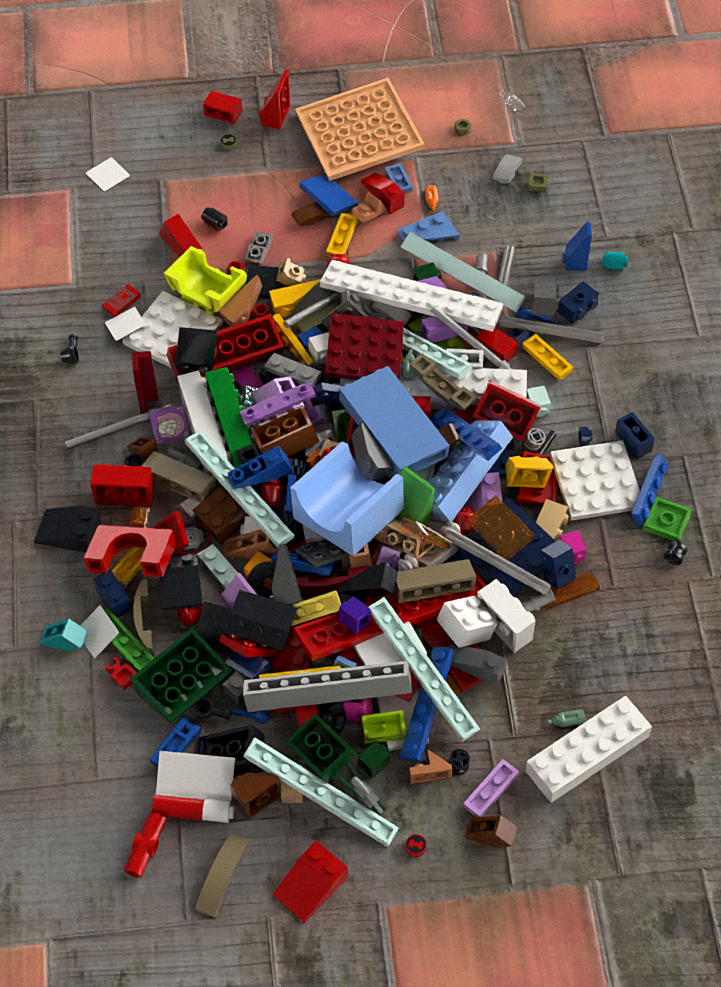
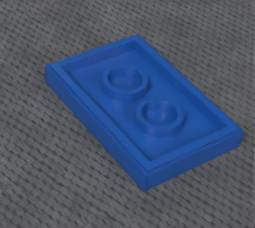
M326 174L301 181L299 187L331 216L352 210L358 206V202L334 180L329 181Z

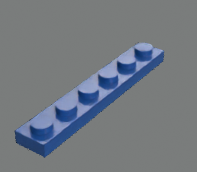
M445 407L438 410L430 419L440 429L452 423L459 436V442L487 461L502 449L498 442Z
M433 647L430 661L446 681L454 651L449 647ZM422 685L399 755L403 761L421 762L437 710V706Z

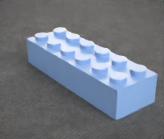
M476 420L471 424L500 444L502 449L495 456L487 461L459 442L456 448L451 451L445 463L440 466L434 478L429 481V484L435 488L431 520L452 522L513 438L501 421Z

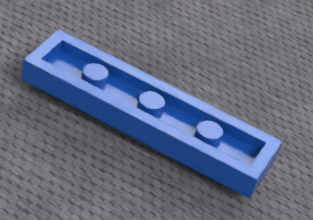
M655 454L631 514L637 526H643L646 519L649 518L651 506L655 503L657 491L661 488L664 474L667 473L668 464L665 462L662 454Z

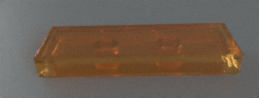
M590 571L576 576L575 580L560 589L550 586L556 601L544 605V607L548 610L600 590V585L593 572Z

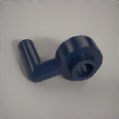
M588 426L579 427L578 439L581 447L589 446V441L593 439L592 430H589Z

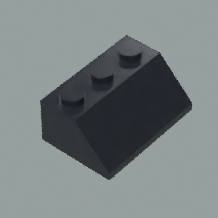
M240 589L230 612L225 632L283 651L289 638L297 607Z

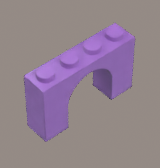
M438 276L417 281L446 289L445 284L440 281ZM432 316L421 319L420 334L431 343L460 336L438 317ZM455 322L468 332L469 325Z

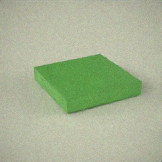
M656 497L655 503L652 504L649 518L646 519L642 530L680 542L692 509Z

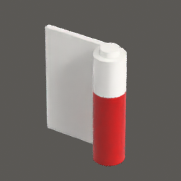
M159 751L157 787L153 798L152 813L155 812L165 817L229 823V819L234 818L235 807L231 806L232 793L230 787L234 778L235 758Z

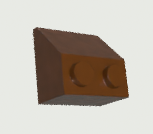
M247 772L243 776L236 777L232 784H230L233 802L247 820L281 797V785L278 776Z

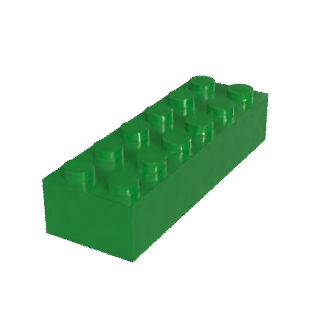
M224 367L205 372L207 392H210L211 404L215 407L217 414L216 420L221 425V435L226 440V450L231 455V465L237 468L242 464L235 450L255 443L249 433L251 432L250 425L245 426L239 412L244 410V407L239 402L240 395L238 389H235L233 373L229 374L228 368Z

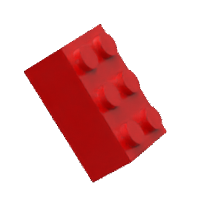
M489 380L472 413V417L484 421H501L513 437L524 441L540 410V404Z
M108 464L93 465L90 484L95 505L152 507L155 485L151 467Z

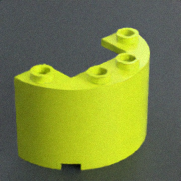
M192 246L164 272L165 278L172 290L175 291L177 289L178 293L182 295L180 297L181 300L206 311L210 315L218 312L244 286L247 280V274L233 266L230 268L231 275H227L219 269L209 266L205 253Z

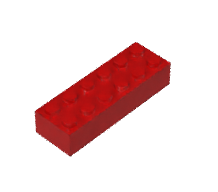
M271 314L218 331L212 370L227 367L230 372L241 368L243 365L248 366L269 359L274 353L281 355L284 344ZM176 345L168 347L166 356L178 383L177 376L197 370L180 371L175 368ZM200 373L201 377H205L206 380L205 373Z

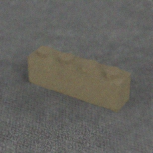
M154 451L142 465L151 467L154 483L200 503L218 489L216 479L211 473L202 472L194 466L190 467L180 460L169 458L163 453L160 454Z
M469 559L398 571L394 594L398 603L471 591L475 590L476 574Z

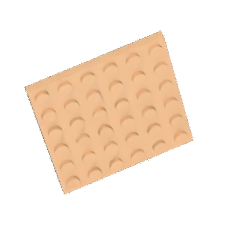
M389 78L295 109L296 115L329 181L425 149L422 138Z

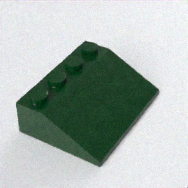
M191 628L130 678V687L144 702L169 723H172L229 676L233 670Z

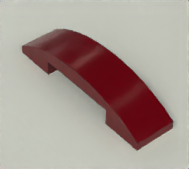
M368 566L349 568V575L310 582L309 576L296 578L301 596L314 598L336 591L339 586L368 568Z

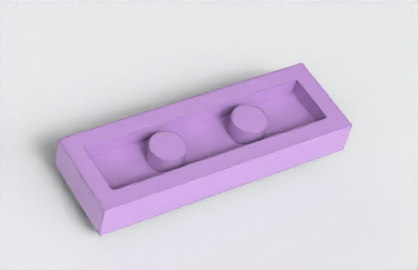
M502 759L463 803V807L476 817H482L516 779L519 771Z

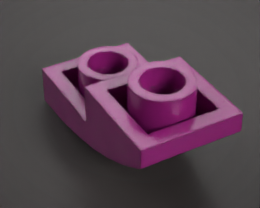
M243 365L233 373L235 382L252 400L251 393L265 385L246 365Z

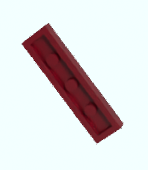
M151 351L132 352L133 375L141 414L146 413V402L159 401Z

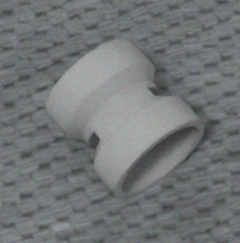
M538 428L529 430L524 441H522L523 448L527 452L535 453L544 443L545 433Z

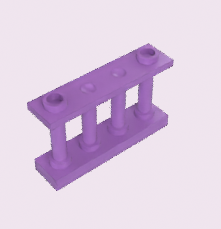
M309 381L239 411L245 426L252 425V427L259 425L258 421L267 417L272 419L276 417V413L283 410L289 411L294 409L293 406L304 402L305 411L313 427L326 422L319 406L313 407L311 398L315 397L316 394ZM254 438L255 445H256L257 450H258V452H259L260 449H259L258 444H257V442H256V440H255V438Z

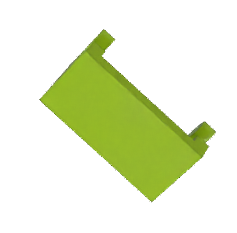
M403 710L362 716L365 744H372L374 741L379 743L405 739L406 727Z

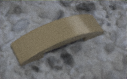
M423 353L409 364L419 379L450 405L465 410L477 400V397L464 386L459 388L438 371L436 364Z
M144 578L140 582L135 594L133 615L139 641L154 657L151 630L144 631L142 606L150 605L147 578Z
M230 833L207 875L196 903L195 911L212 918L216 917L224 900L223 895L250 844L249 840Z

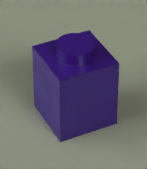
M355 597L340 605L339 621L357 634L370 624L371 609Z

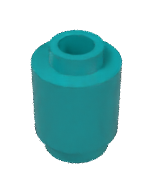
M608 251V253H603L602 267L612 270H623L624 267H627L628 256H625L624 252Z

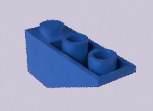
M276 446L228 472V476L233 488L238 489L277 480L292 472L293 469L287 455L279 446Z

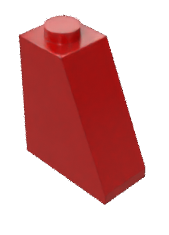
M179 213L164 221L159 235L179 257L191 246L202 250L201 245Z

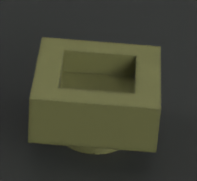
M531 173L528 190L546 192L548 175Z

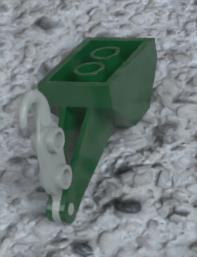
M316 713L285 741L307 767L326 784L335 777L379 816L386 810L378 801L379 798L371 791L372 789L349 764V761L356 755V752ZM344 766L353 776L351 782L355 789L337 774Z

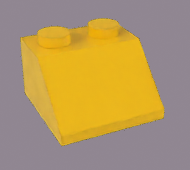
M509 457L505 465L507 487L544 488L553 470V465L547 458Z

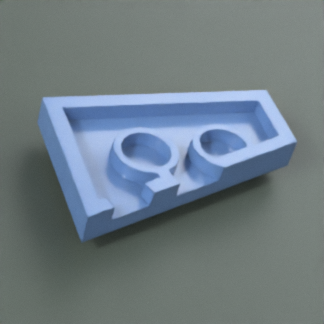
M443 211L397 229V235L402 242H404L410 232L425 241L437 240V242H442L448 238H453V240L460 239V234Z

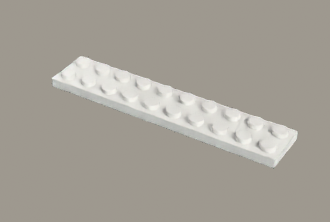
M334 260L331 261L320 280V287L341 293L347 289L349 292L355 293L358 297L434 317L436 316L430 311L436 306L454 322L489 331L494 330L504 304Z

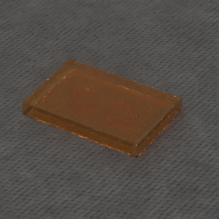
M496 495L467 519V523L499 556L506 560H510L536 537Z

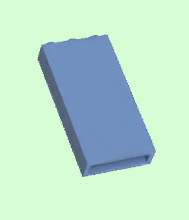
M389 366L378 369L374 373L366 377L363 376L357 381L346 384L339 389V401L358 426L361 423H365L393 464L392 472L394 475H400L405 466L416 473L448 457L450 445Z

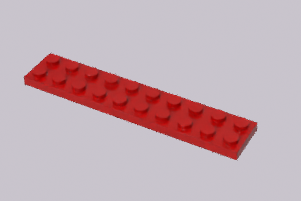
M474 570L476 574L475 590L398 603L395 594H390L363 604L369 607L385 597L404 624L410 622L413 625L438 616L445 602L474 595L477 597L478 591L486 585ZM339 612L294 627V634L311 661L356 646L383 633L371 616L370 624L356 634L339 621Z

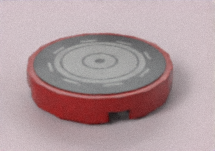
M198 522L183 523L189 546L178 552L180 556L198 554L209 547L210 534L203 524Z

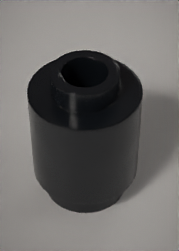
M207 207L201 215L204 223L217 231L224 229L228 224L227 216L215 208Z

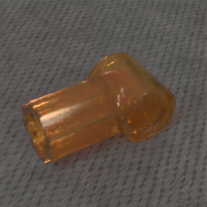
M144 506L133 508L129 527L147 528L150 510Z

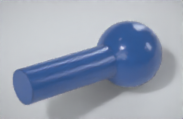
M232 707L231 715L254 718L260 724L267 723L270 719L269 710L248 712L245 708Z

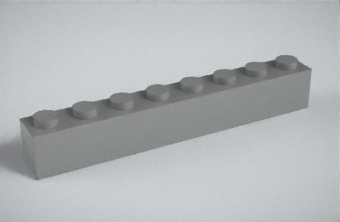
M408 661L244 680L243 696L248 712L412 693Z

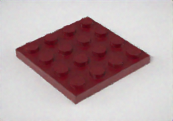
M331 313L325 377L358 380L363 376L366 377L374 373L378 369L389 366L400 381L404 321Z

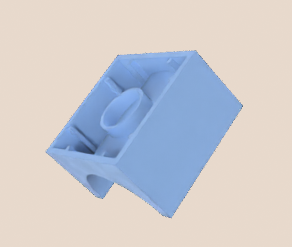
M343 441L290 487L293 518L352 556L361 550L404 509L403 477L396 474L385 485L374 480L368 481L353 460L348 444Z

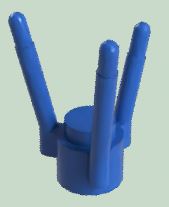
M522 307L515 314V318L533 320L534 318L552 323V320H549L550 315L532 314V310ZM528 331L531 336L535 334L533 331Z

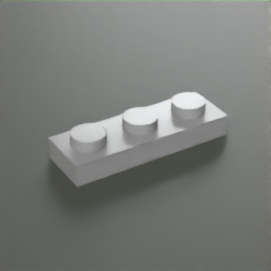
M276 353L271 356L264 366L265 371L282 378L291 376L293 382L300 385L309 381L311 386L314 387L322 377L321 371Z

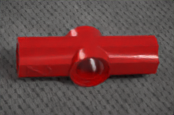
M149 812L141 832H138L134 838L132 852L124 868V872L134 878H142L150 858H153L156 854L159 837L167 821L161 814Z

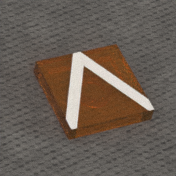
M405 517L400 521L402 526L422 541L450 549L452 542L429 525Z

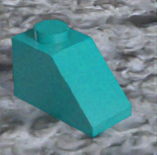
M66 619L47 625L39 643L49 647L72 651L83 646L87 630L72 620Z

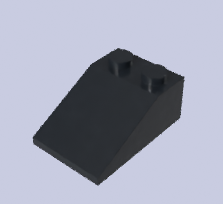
M179 327L175 368L180 371L197 370L200 373L212 371L218 330Z
M84 506L46 509L34 543L86 553L98 525L101 524L99 509Z
M197 554L171 557L163 577H159L163 611L203 606Z
M252 724L199 737L198 754L235 758L234 777L243 776L247 772L263 773L262 768L244 758L243 755L254 738L265 743V735Z

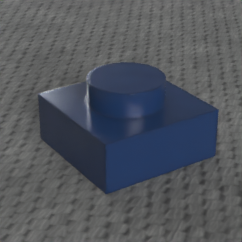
M513 329L507 334L518 342V346L522 345L530 337L528 330Z

